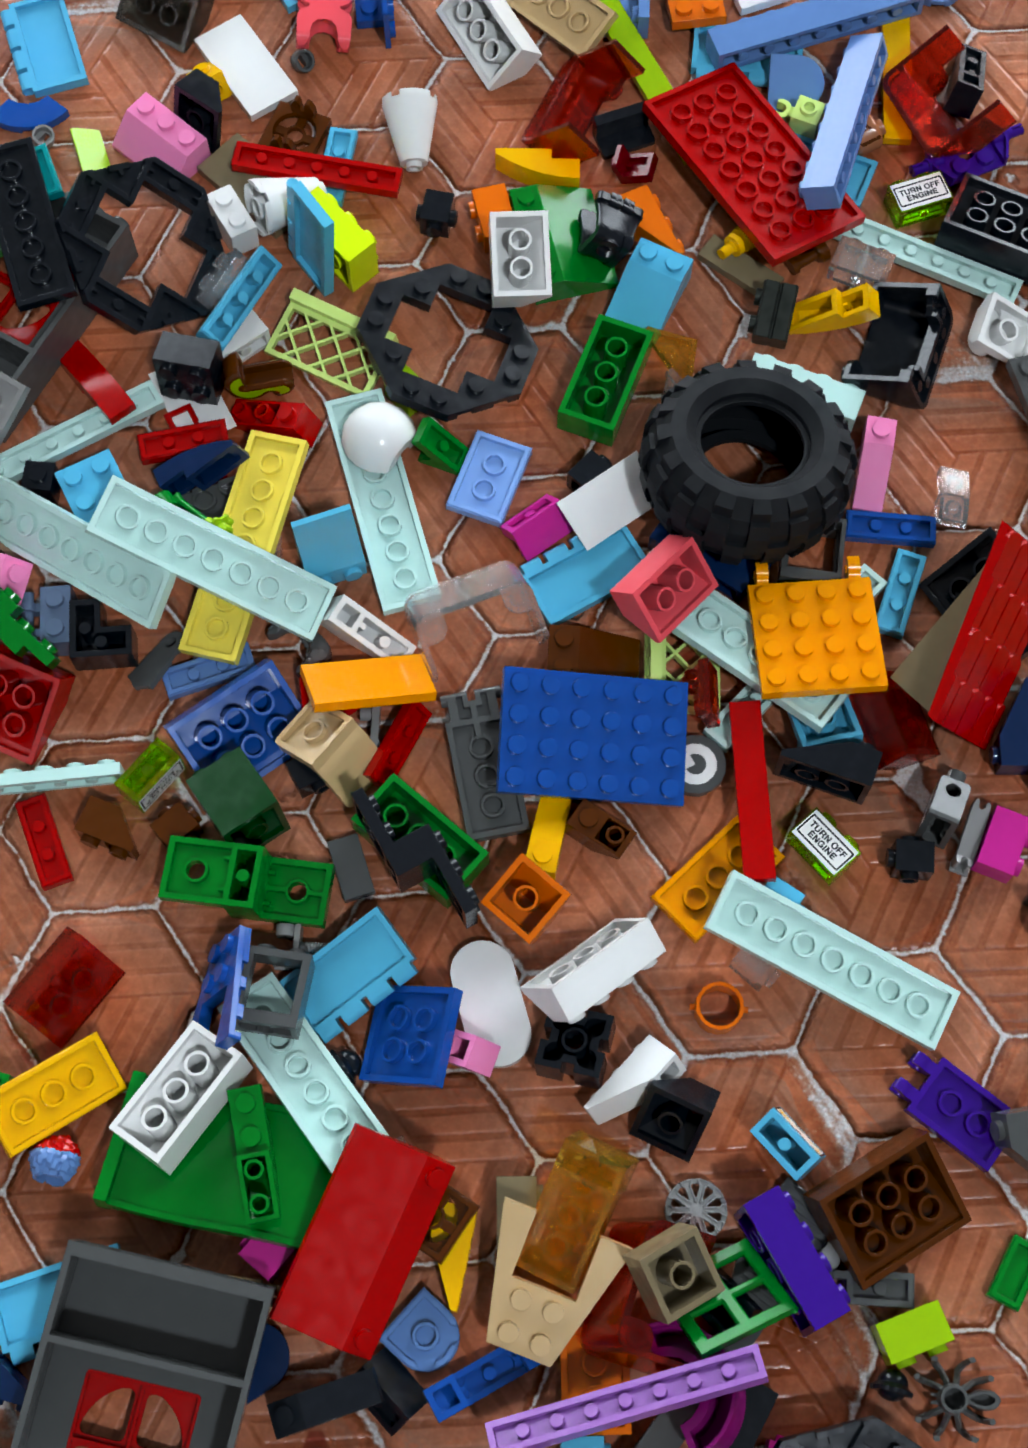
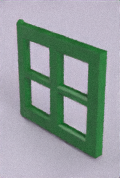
M743 1238L740 1242L711 1255L716 1269H719L744 1257L757 1276L731 1289L722 1280L726 1290L676 1320L702 1359L792 1314L798 1313L799 1308L748 1239ZM764 1284L777 1302V1305L749 1318L736 1300V1297ZM723 1305L736 1325L707 1339L694 1318Z

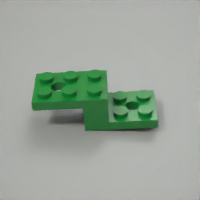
M170 835L158 898L163 901L221 907L232 918L272 923L301 924L305 927L325 929L336 867L334 864L272 857L265 846ZM195 864H203L205 866L204 874L198 879L190 878V868ZM297 885L305 886L307 891L302 899L293 900L290 898V892L293 887Z

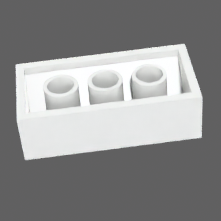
M443 0L436 9L437 14L489 91H493L525 76L542 56V53L506 0Z
M648 917L615 918L522 985L520 989L554 1022L573 1024L586 1016L585 1011L590 1007L607 1001L610 998L609 993L614 989L630 984L634 980L633 975L637 972L654 966L658 962L657 958L666 952V949Z
M194 1020L108 1127L169 1176L227 1103V1090L238 1088L253 1069V1066L246 1057L234 1047H230L228 1050L216 1047L217 1036Z

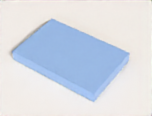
M477 430L447 500L446 510L496 527L501 526L505 521L531 458L533 448Z

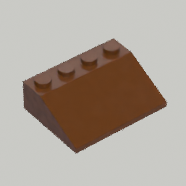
M549 624L547 670L639 678L640 640L583 626Z
M913 1127L905 1129L802 1194L817 1225L863 1291L972 1221L929 1132Z

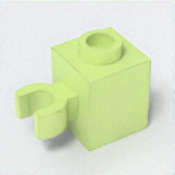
M800 95L795 107L791 106L790 102L785 99H778L776 108L784 112H776L785 122L789 123V127L795 133L815 140L818 134V125L823 121L826 103Z

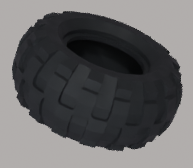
M737 360V363L732 368H724L720 362L705 366L693 377L687 375L668 390L662 397L661 404L658 403L652 409L647 419L638 458L641 467L639 479L647 502H650L651 508L654 509L656 518L671 535L678 533L683 535V537H693L702 555L705 551L721 555V563L737 566L741 563L742 559L755 560V562H760V564H775L776 561L784 558L785 554L793 558L817 544L822 534L827 535L842 518L856 481L855 470L858 465L854 440L851 439L844 415L836 402H826L825 394H823L821 387L810 379L803 383L792 377L791 369L774 364L773 370L759 368L756 361ZM726 443L753 444L775 455L784 464L789 472V476L767 484L740 482L729 478L714 468L704 453L715 446Z

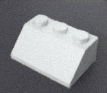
M548 210L490 212L488 227L492 308L523 307L552 297Z

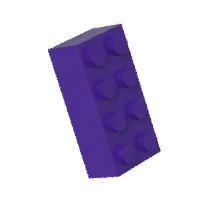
M779 1185L742 1205L734 1214V1217L746 1238L799 1308L798 1313L792 1314L791 1317L803 1338L851 1311L848 1305L851 1301L845 1288L840 1283L836 1285L829 1272L832 1271V1267L827 1257L822 1252L818 1254L811 1241L814 1240V1236L809 1226L804 1221L800 1223L793 1210L796 1209L792 1197L786 1190L782 1192Z

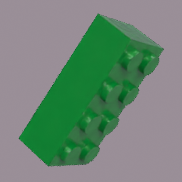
M599 314L558 409L557 428L612 447L652 351L654 332Z
M393 773L373 794L381 808L382 823L387 821L390 823L397 836L396 841L428 823L433 832L440 831L447 844L446 850L449 860L455 858L464 875H462L465 888L489 864V852L396 774ZM355 814L351 818L353 829L374 846L360 819ZM436 875L418 884L447 909L452 905Z

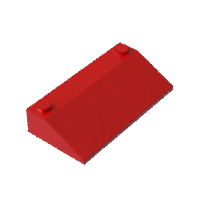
M355 1123L269 1313V1317L341 1351L371 1360L456 1167L439 1156Z

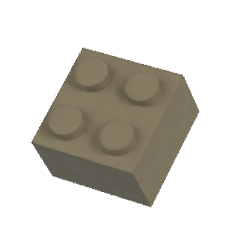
M678 1222L623 1255L650 1317L667 1325L726 1290L697 1226Z

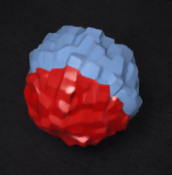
M50 1135L34 1145L33 1149L29 1151L28 1161L30 1162L32 1178L39 1183H44L45 1181L52 1187H63L77 1173V1169L81 1165V1152L78 1144L71 1140L70 1135Z

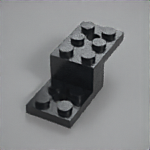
M362 787L352 792L351 797L355 812L400 892L402 893L436 875L466 929L477 924V912L480 911L478 903H480L471 885L465 888L462 875H464L455 858L449 860L446 850L447 844L440 831L433 832L428 823L396 841L397 836L388 821L382 823L381 808L374 795L367 796Z

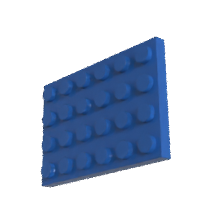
M504 666L502 670L496 793L683 807L688 682Z

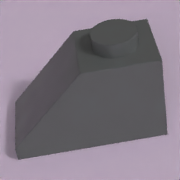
M1028 1106L991 1112L990 1133L996 1147L1028 1171Z

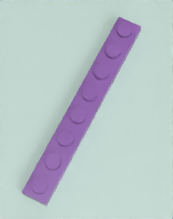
M757 1343L485 1423L490 1448H545L768 1383L769 1379Z

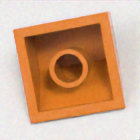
M521 853L481 900V903L527 943L534 944L554 921L572 894L525 854Z

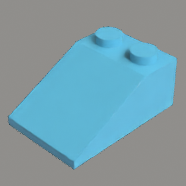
M641 237L626 265L605 316L654 332L653 345H655L691 278L694 259Z
M350 504L290 522L302 569L332 584L344 580L354 581L367 573L366 561Z

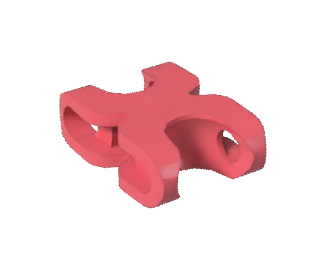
M298 0L296 48L309 49L311 37L317 33L324 32L330 34L335 39L337 52L349 53L352 17L350 14L352 12L353 0Z

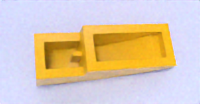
M495 148L496 170L512 179L529 186L542 184L579 188L580 159L552 158V149Z
M865 283L844 292L833 288L795 303L789 334H809L837 330L881 318L879 293L871 285Z

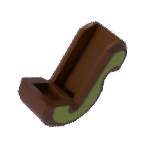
M236 351L230 353L223 360L224 386L235 397L255 399L262 397L268 392H274L275 395L281 396L290 393L295 387L292 363L281 358L243 365Z

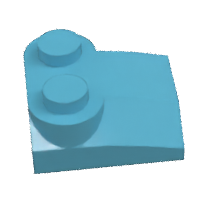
M847 697L820 734L788 713L797 739V747L863 742L864 734L849 697Z

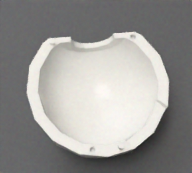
M369 402L358 407L349 415L342 429L341 443L346 456L356 466L368 472L388 473L396 465L401 453L407 447L411 449L413 446L411 442L415 436L416 428L413 420L402 408L388 402Z

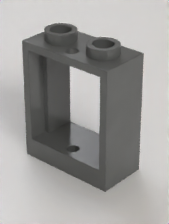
M840 519L832 531L827 535L822 534L821 536L834 539L831 572L788 566L789 555L785 554V557L779 561L777 583L841 579L847 519Z
M265 943L258 944V946L250 945L249 962L247 964L244 963L242 976L247 977L246 988L241 990L239 1003L244 1005L243 1018L241 1020L236 1019L235 1030L299 1040L315 970L312 954L298 948H292L290 951L280 950L273 945ZM256 962L300 969L290 1015L245 1008Z

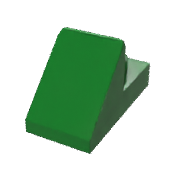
M431 417L422 418L411 442L421 450L418 458L420 463L454 475L459 474L469 451L468 447Z

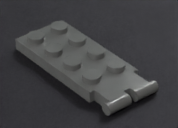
M501 686L474 690L475 700L468 701L466 691L439 696L441 708L448 707L450 722L445 723L466 834L476 842L529 833L530 825L523 795L496 793L500 724L497 698L501 697Z

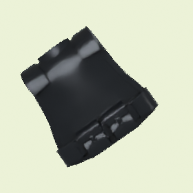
M600 190L595 196L596 213L586 209H581L579 212L578 222H580L581 236L578 252L598 259L604 265L613 268L631 250L634 243V233L643 219L644 211L636 207L635 202L628 198L622 199L623 196L612 192L610 194Z

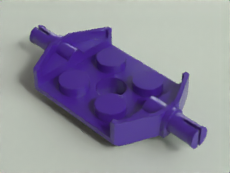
M980 114L977 122L933 139H930L931 135L928 134L925 141V159L922 162L910 165L909 173L912 177H915L925 172L929 175L940 171L946 185L952 187L962 182L966 172L980 176L1006 165L1009 158V140L1023 135L1024 128L1021 123L1009 128H1003L984 114ZM966 152L971 156V159L960 158L958 153Z

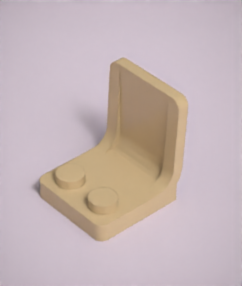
M309 701L275 739V743L283 752L316 772L341 803L349 808L354 806L351 793L361 787L366 792L373 784L363 774L378 747L352 717L340 710L314 713Z

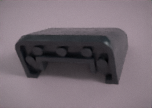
M874 282L873 288L879 293L881 318L872 321L859 361L849 360L847 365L843 366L841 380L845 384L851 383L865 390L866 395L911 409H924L929 401L952 329V309L941 283Z

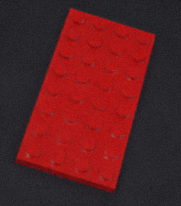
M734 62L643 102V112L772 267L864 223L866 215L846 192L841 208L807 210L804 199L799 196V183L803 181L805 165L810 160L812 152Z

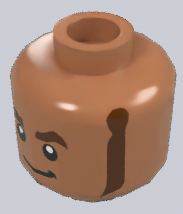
M871 114L868 116L857 155L864 156L882 146V135L886 134V129L880 118L875 120Z

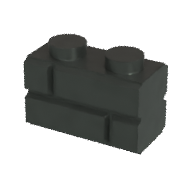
M766 279L763 288L757 287L753 305H758L759 308L757 316L751 315L747 331L753 333L752 343L785 349L799 289L797 285Z

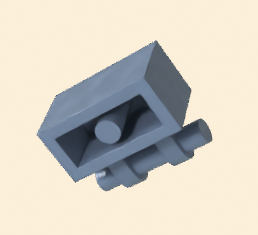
M71 585L40 587V603H34L33 592H25L21 603L24 611L20 616L33 627L34 617L40 616V629H36L32 634L39 641L46 638L58 649V652L55 654L56 656H70L69 600H78Z

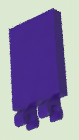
M921 1051L914 1053L907 1064L917 1072L927 1076L920 1088L916 1089L907 1080L899 1077V1079H895L889 1090L897 1097L908 1102V1105L903 1110L981 1171L988 1172L1002 1152L996 1147L990 1133V1123L992 1122L990 1113L1011 1108L944 1057L935 1063Z

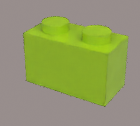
M938 1300L931 1301L870 1326L885 1365L896 1364L898 1370L917 1363L915 1356L927 1351L929 1357L947 1351L946 1343L955 1340Z

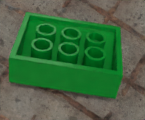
M534 184L509 190L512 211L548 210L552 297L535 302L536 305L617 288L619 281L614 267L606 266L602 261L578 252L581 236L580 222H578L579 212L581 209H586L596 213V205L591 189Z

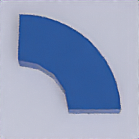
M48 95L40 101L29 104L17 103L7 99L0 106V128L16 133L33 130L36 126L42 124L52 128L66 120L70 115L66 108Z

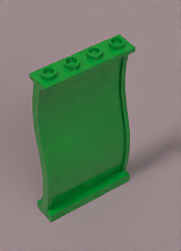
M133 1071L121 1111L148 1078L147 1073ZM228 1100L170 1176L113 1133L92 1199L97 1207L109 1210L113 1208L166 1223L252 1239L298 1251L332 1175L285 1107L265 1102L267 1118L270 1120L281 1218L246 1225L235 1158L237 1150Z

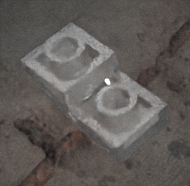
M940 466L937 472L938 496L934 502L936 523L965 529L970 499L969 472Z

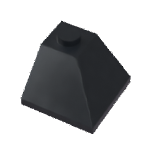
M196 68L175 84L174 114L206 137L210 152L214 153L220 147L222 104L219 82Z
M692 1078L654 1080L648 1089L629 1134L689 1163L721 1092Z

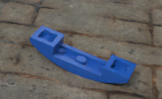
M499 1347L422 1392L435 1418L440 1423L541 1364Z

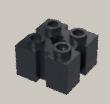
M589 1010L587 1018L584 1017L576 1023L569 1024L568 1022H554L547 1016L544 1029L546 1038L549 1040L540 1039L534 1062L537 1076L563 1081L564 1074L573 1075L576 1085L599 1090L602 1086L607 1066L605 1053L603 1052L610 1053L616 1030L615 1017ZM574 1043L581 1044V1047L578 1049L570 1048V1046L574 1047Z

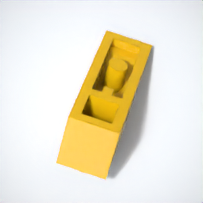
M540 797L526 856L555 880L572 799Z
M447 1202L444 1207L446 1219L456 1225L458 1218L456 1205ZM439 1208L437 1209L430 1226H434L440 1222L442 1213ZM478 1211L443 1264L438 1263L450 1311L457 1314ZM441 1228L431 1230L433 1242L441 1241L450 1235Z

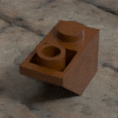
M90 795L74 828L81 838L80 842L94 849H97L99 845L110 849L108 853L121 860H126L127 857L137 860L140 854L121 808Z
M587 799L582 800L566 823L565 832L591 851L615 859H620L637 835V832Z

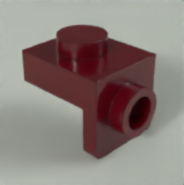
M620 144L617 145L615 154L611 159V168L621 184L652 182L658 157L655 152L629 154L625 146Z

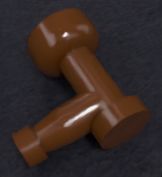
M824 242L811 248L810 251L803 255L799 254L786 260V264L791 274L796 275L800 273L801 268L816 260L821 263L830 260L831 253Z

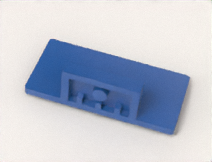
M355 0L357 29L384 27L386 49L391 48V38H396L393 0Z

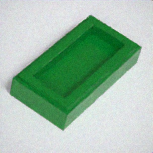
M1014 1234L985 1296L1016 1313L1019 1312L1028 1292V1240Z

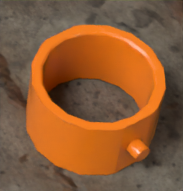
M713 982L703 987L697 995L695 1003L689 1004V1010H694V1018L699 1027L707 1033L715 1035L730 1032L740 1022L743 1013H748V1007H744V1000L738 989L725 982ZM720 991L731 996L737 1006L738 1013L736 1019L730 1024L717 1026L705 1020L699 1005L704 995L709 992Z

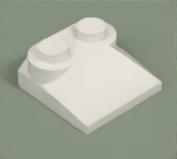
M996 292L987 295L976 311L967 340L969 348L978 356L989 354L1005 363L1009 359L1028 355V312Z

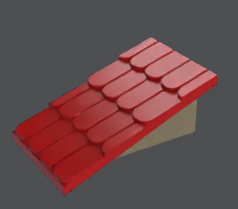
M1002 520L986 564L890 676L892 680L928 711V716L934 722L983 750H986L1006 708L1003 703L1021 667L1020 658L1028 643V540Z

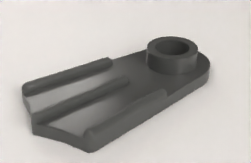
M175 631L166 635L143 659L138 667L129 674L128 678L137 691L140 689L153 690L172 665L173 659L181 653L178 650L183 635L181 632Z

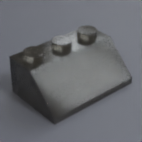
M120 0L115 18L182 53H186L194 43V39L207 26L214 0Z

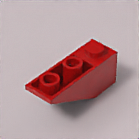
M236 399L230 412L237 425L234 427L248 433L252 429L307 440L310 445L309 448H312L323 424L305 403Z

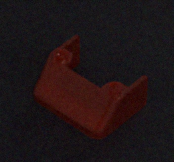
M945 25L888 71L882 82L884 91L923 150L933 158L976 153L1017 122L1002 102L997 99L962 128L956 129L935 98L948 83V74L943 66L966 49L948 25Z
M616 39L571 57L559 69L526 128L521 141L528 148L552 149V158L580 159V164L583 161L599 156L601 151L585 137L593 122V117L596 116L602 103L609 100L614 101L622 94V86L626 80L643 74L645 69Z
M665 1220L620 1222L612 1227L608 1238L634 1249L675 1225V1223ZM699 1231L710 1254L715 1244L716 1236ZM625 1262L584 1320L580 1334V1343L583 1350L591 1356L650 1375L684 1365L682 1362L650 1353L653 1344L652 1329L646 1322L630 1317L638 1288Z

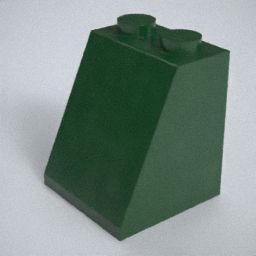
M240 747L224 753L219 760L206 768L197 770L192 777L186 780L194 797L223 841L264 846L291 829L277 799Z

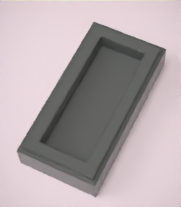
M355 833L327 842L333 864L336 867L335 871L345 903L376 894L358 834Z

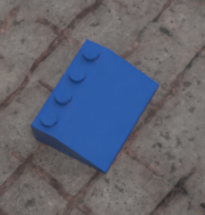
M265 658L163 725V728L194 773L216 762L224 753L240 747L262 778L292 758L278 747L275 739L302 709L300 702L271 659Z

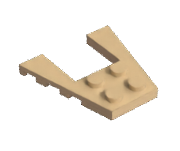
M505 1196L486 1342L551 1368L625 1264L623 1255L633 1250V1248L600 1235L576 1299L513 1274L537 1209Z

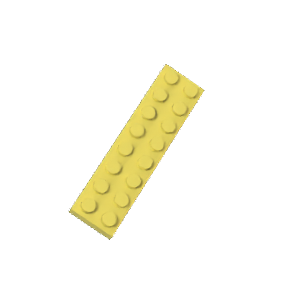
M251 429L244 449L249 453L250 458L239 465L223 515L227 514L229 518L234 520L232 525L233 535L273 555L275 554L310 446L307 440ZM198 588L178 650L183 654L238 666L255 615Z

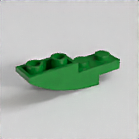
M0 587V639L15 655L22 658L30 651L45 666L53 670L61 662L55 655L58 649L46 638L39 641L32 634L36 629L23 617L17 620L24 611L18 604L22 599L9 587L5 590Z
M256 1084L227 1090L237 1150L235 1158L246 1225L280 1219L281 1209L276 1160L262 1085Z

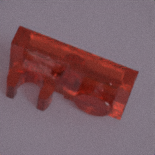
M709 658L699 659L698 670L688 669L684 672L688 680L697 679L694 684L688 685V694H698V699L694 700V710L697 718H701L707 728L719 727L717 670Z

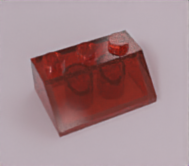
M886 670L888 679L887 691L852 693L848 696L867 743L875 746L876 750L883 752L878 770H898L941 755L920 704L890 678L895 671Z
M67 926L3 1003L60 1049H63L125 975V972L82 935Z

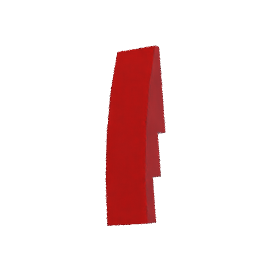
M79 340L60 359L61 367L81 392L86 394L94 406L101 410L112 425L136 409L135 403Z

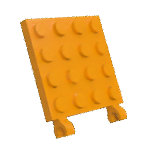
M846 556L847 565H844L846 579L769 583L768 563L760 564V562H755V571H753L755 584L747 586V598L761 699L887 691L888 679L870 577H861L859 556Z

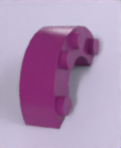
M659 1321L643 1326L654 1358L666 1368L702 1360L677 1321L669 1325ZM701 1329L707 1339L712 1337L709 1333ZM724 1348L706 1358L726 1353L728 1351L726 1348ZM746 1389L699 1403L692 1418L680 1426L688 1448H729L733 1444L745 1416Z

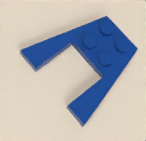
M239 925L231 933H227L220 942L213 944L208 954L209 966L202 982L201 993L192 1021H196L209 1030L213 1009L224 1001L215 1046L228 1050L241 1040V1033L235 1031L236 1019L241 1020L243 1018L244 1005L240 1004L239 1000L241 990L246 988L247 977L242 976L244 963L247 964L249 962L252 932L251 928Z

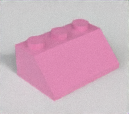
M147 92L126 110L112 143V147L132 163L142 161L145 158L157 157L188 178L194 176L198 172L197 166L211 155L206 137Z

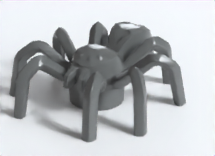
M932 1356L931 1364L944 1383L943 1386L921 1376L919 1373L913 1375L915 1381L938 1391V1393L931 1392L930 1394L936 1397V1400L931 1401V1404H937L938 1407L915 1416V1421L920 1423L942 1412L945 1413L940 1425L933 1433L935 1441H940V1436L945 1431L951 1416H954L956 1430L959 1434L971 1442L977 1443L979 1441V1438L969 1434L963 1428L960 1413L982 1424L991 1426L996 1424L995 1419L975 1414L967 1406L969 1405L978 1411H992L1001 1402L999 1396L994 1391L984 1389L974 1390L969 1394L966 1392L974 1386L993 1382L994 1377L991 1375L972 1379L962 1386L959 1385L961 1371L968 1365L976 1362L974 1357L963 1360L955 1367L953 1383H950L943 1367L938 1362V1357Z

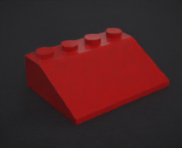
M0 644V752L27 764L34 765L67 704L76 676L56 667L52 670L40 660L26 654L21 658L2 644Z

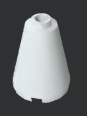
M423 88L399 89L400 94L392 96L391 92H389L382 98V109L400 166L408 172H419L428 164L438 105L437 96L434 95L432 97L430 90Z
M316 177L248 179L249 183L244 185L245 204L247 212L254 213L256 218L254 223L257 226L258 234L263 237L268 236L288 225L286 186L288 179L295 178L298 182L301 181L309 192L319 186L327 194L324 183Z

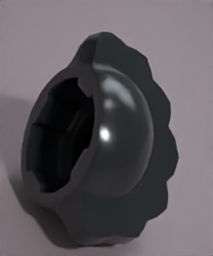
M349 1049L339 1052L331 1050L330 1053L351 1083L355 1085L356 1076L362 1067L359 1055Z
M897 1369L882 1371L877 1380L870 1383V1388L877 1390L878 1394L887 1401L897 1402L904 1397L913 1398V1393L908 1388L906 1376Z

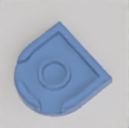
M770 54L767 101L776 111L784 112L776 108L778 99L789 101L793 107H795L800 95L819 101L824 90L825 81L821 68L814 60L803 55Z
M423 1287L382 1333L379 1341L408 1368L418 1372H433L445 1367L455 1356L459 1347L460 1331L453 1314Z

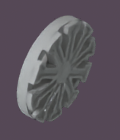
M701 1178L686 1179L678 1183L668 1194L664 1207L665 1219L669 1228L678 1222H688L694 1226L698 1225L704 1242L714 1238L722 1230L728 1215L727 1203L721 1190L713 1183ZM692 1184H698L699 1186L696 1197L691 1187ZM679 1189H685L688 1200L679 1194ZM705 1189H711L712 1194L703 1200ZM675 1199L676 1201L681 1203L683 1207H672V1200ZM715 1199L720 1200V1206H708ZM720 1213L721 1220L717 1221L709 1214ZM683 1214V1217L675 1222L672 1220L671 1215ZM704 1221L714 1227L713 1232L707 1231Z

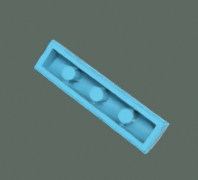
M262 245L257 247L196 333V337L220 341L222 351L283 266Z

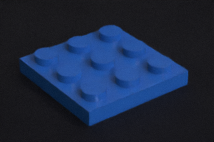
M393 985L395 991L375 1006L359 1080L375 1084L443 1089L463 991L455 987L404 985L400 987Z

